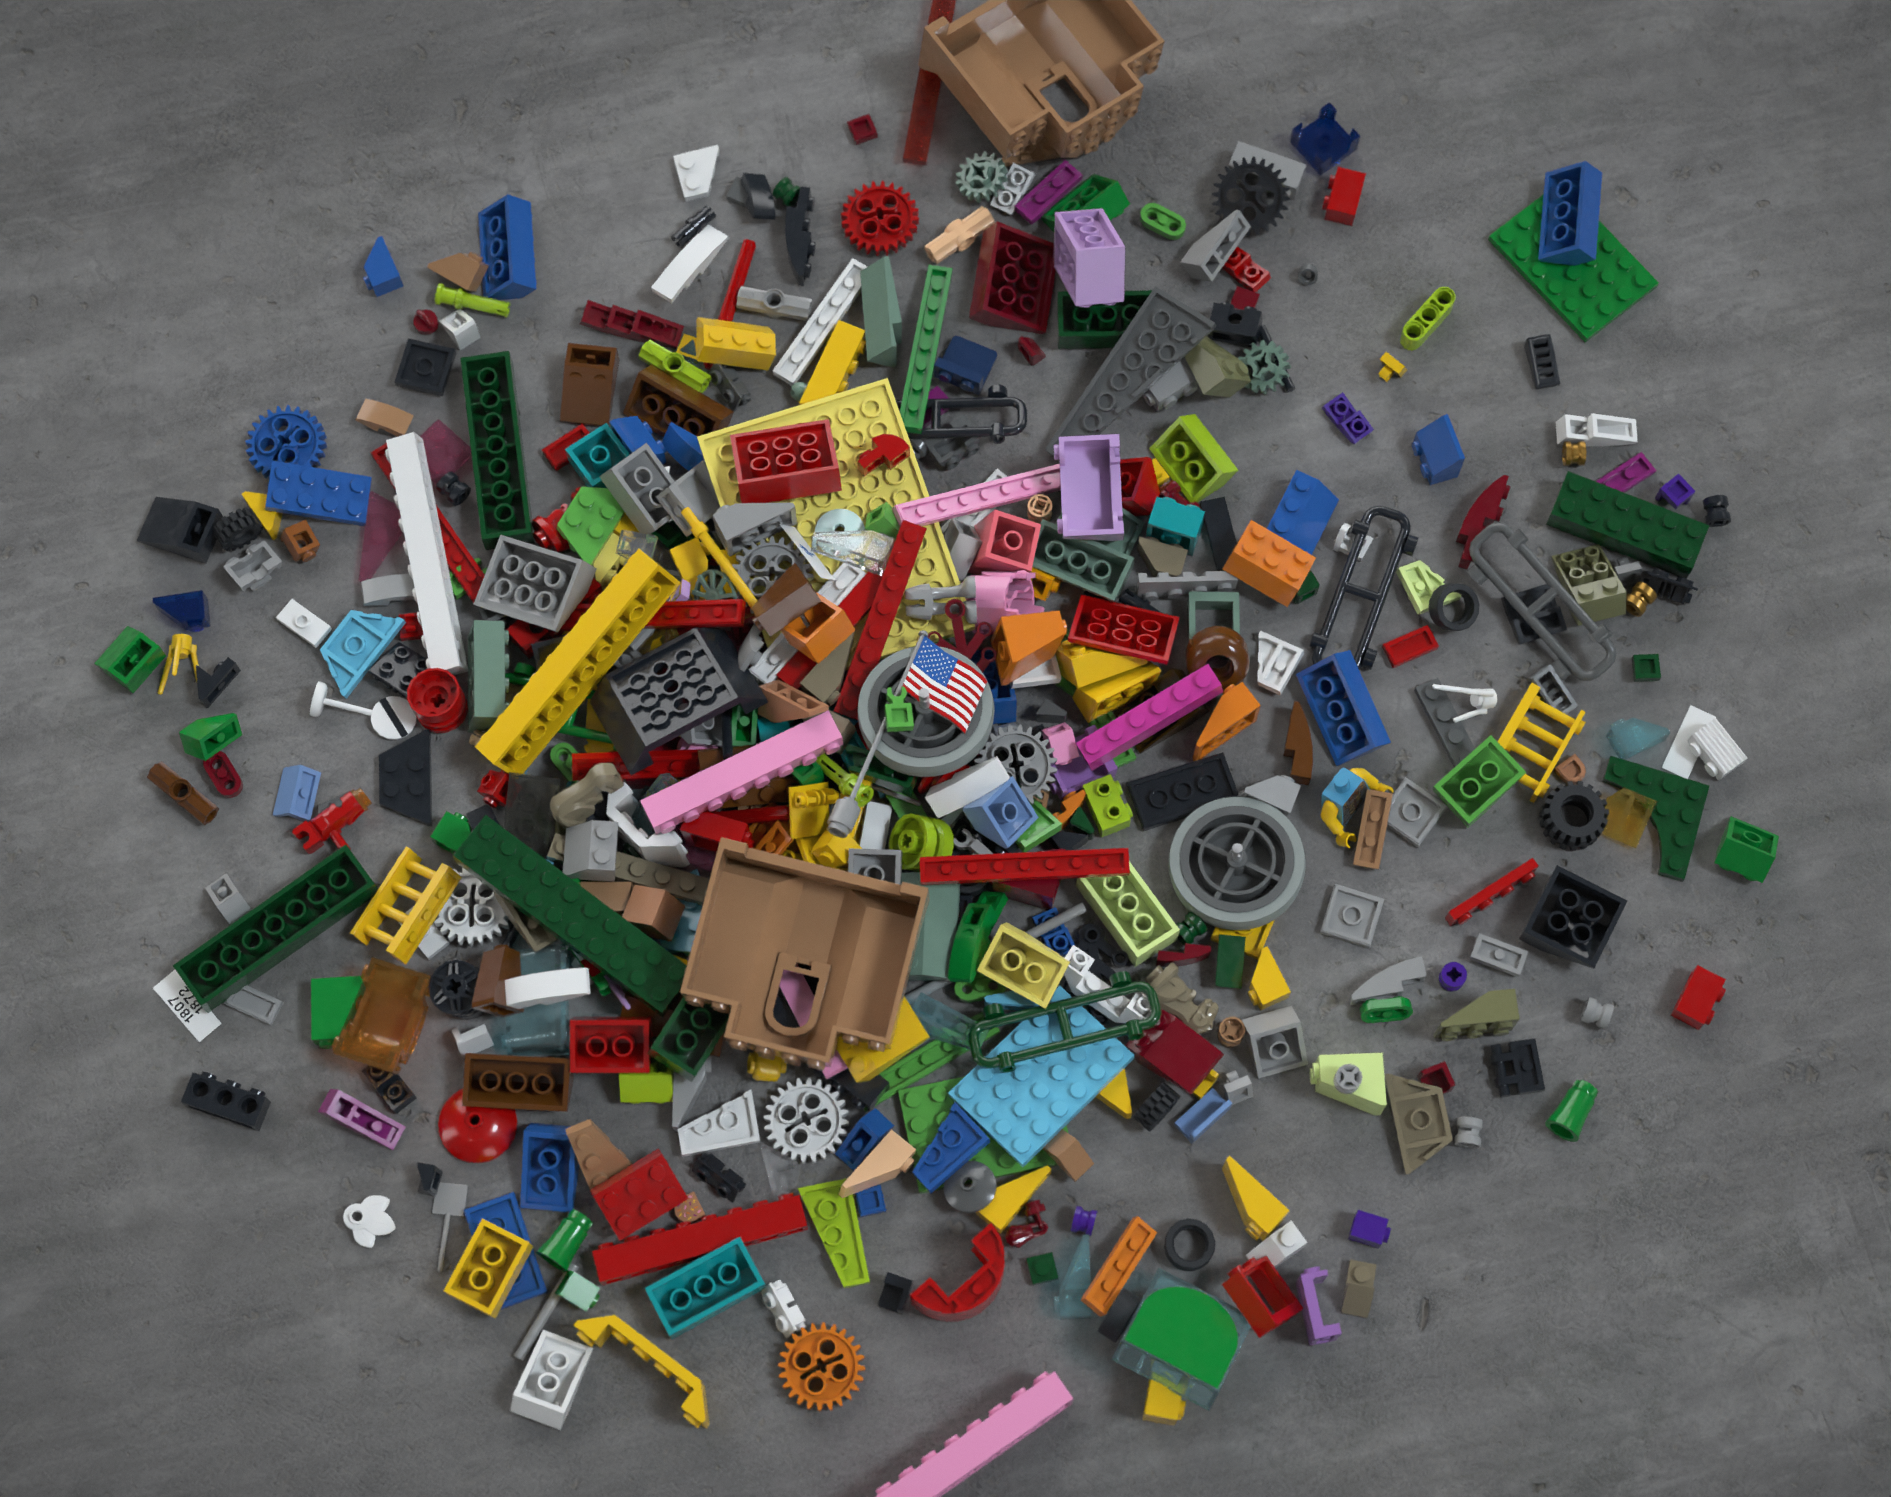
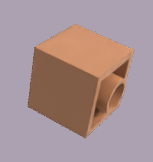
M634 885L622 917L650 938L672 941L685 905L667 890Z

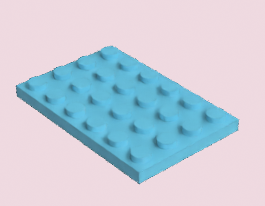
M1059 985L1049 1003L1072 998V996ZM1082 1006L1066 1010L1073 1037L1106 1029ZM1056 1013L1022 1021L986 1058L997 1057L1002 1052L1013 1053L1063 1040ZM1112 1038L1015 1063V1070L1008 1073H1001L999 1067L986 1069L976 1065L948 1092V1095L1010 1156L1024 1167L1135 1056L1117 1038Z

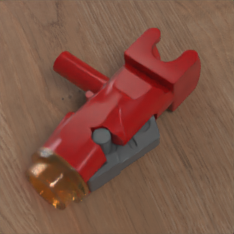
M358 788L356 791L353 789L318 806V815L309 822L305 820L294 828L292 833L298 840L309 836V840L303 845L304 850L308 854H312L324 845L323 842L331 838L338 849L347 845L351 850L341 836V829L346 825H352L362 813L369 810L367 807L372 802L361 788Z

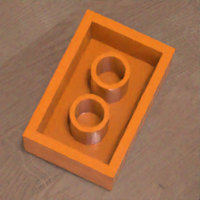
M1251 520L1226 561L1223 570L1288 607L1299 591L1316 557Z

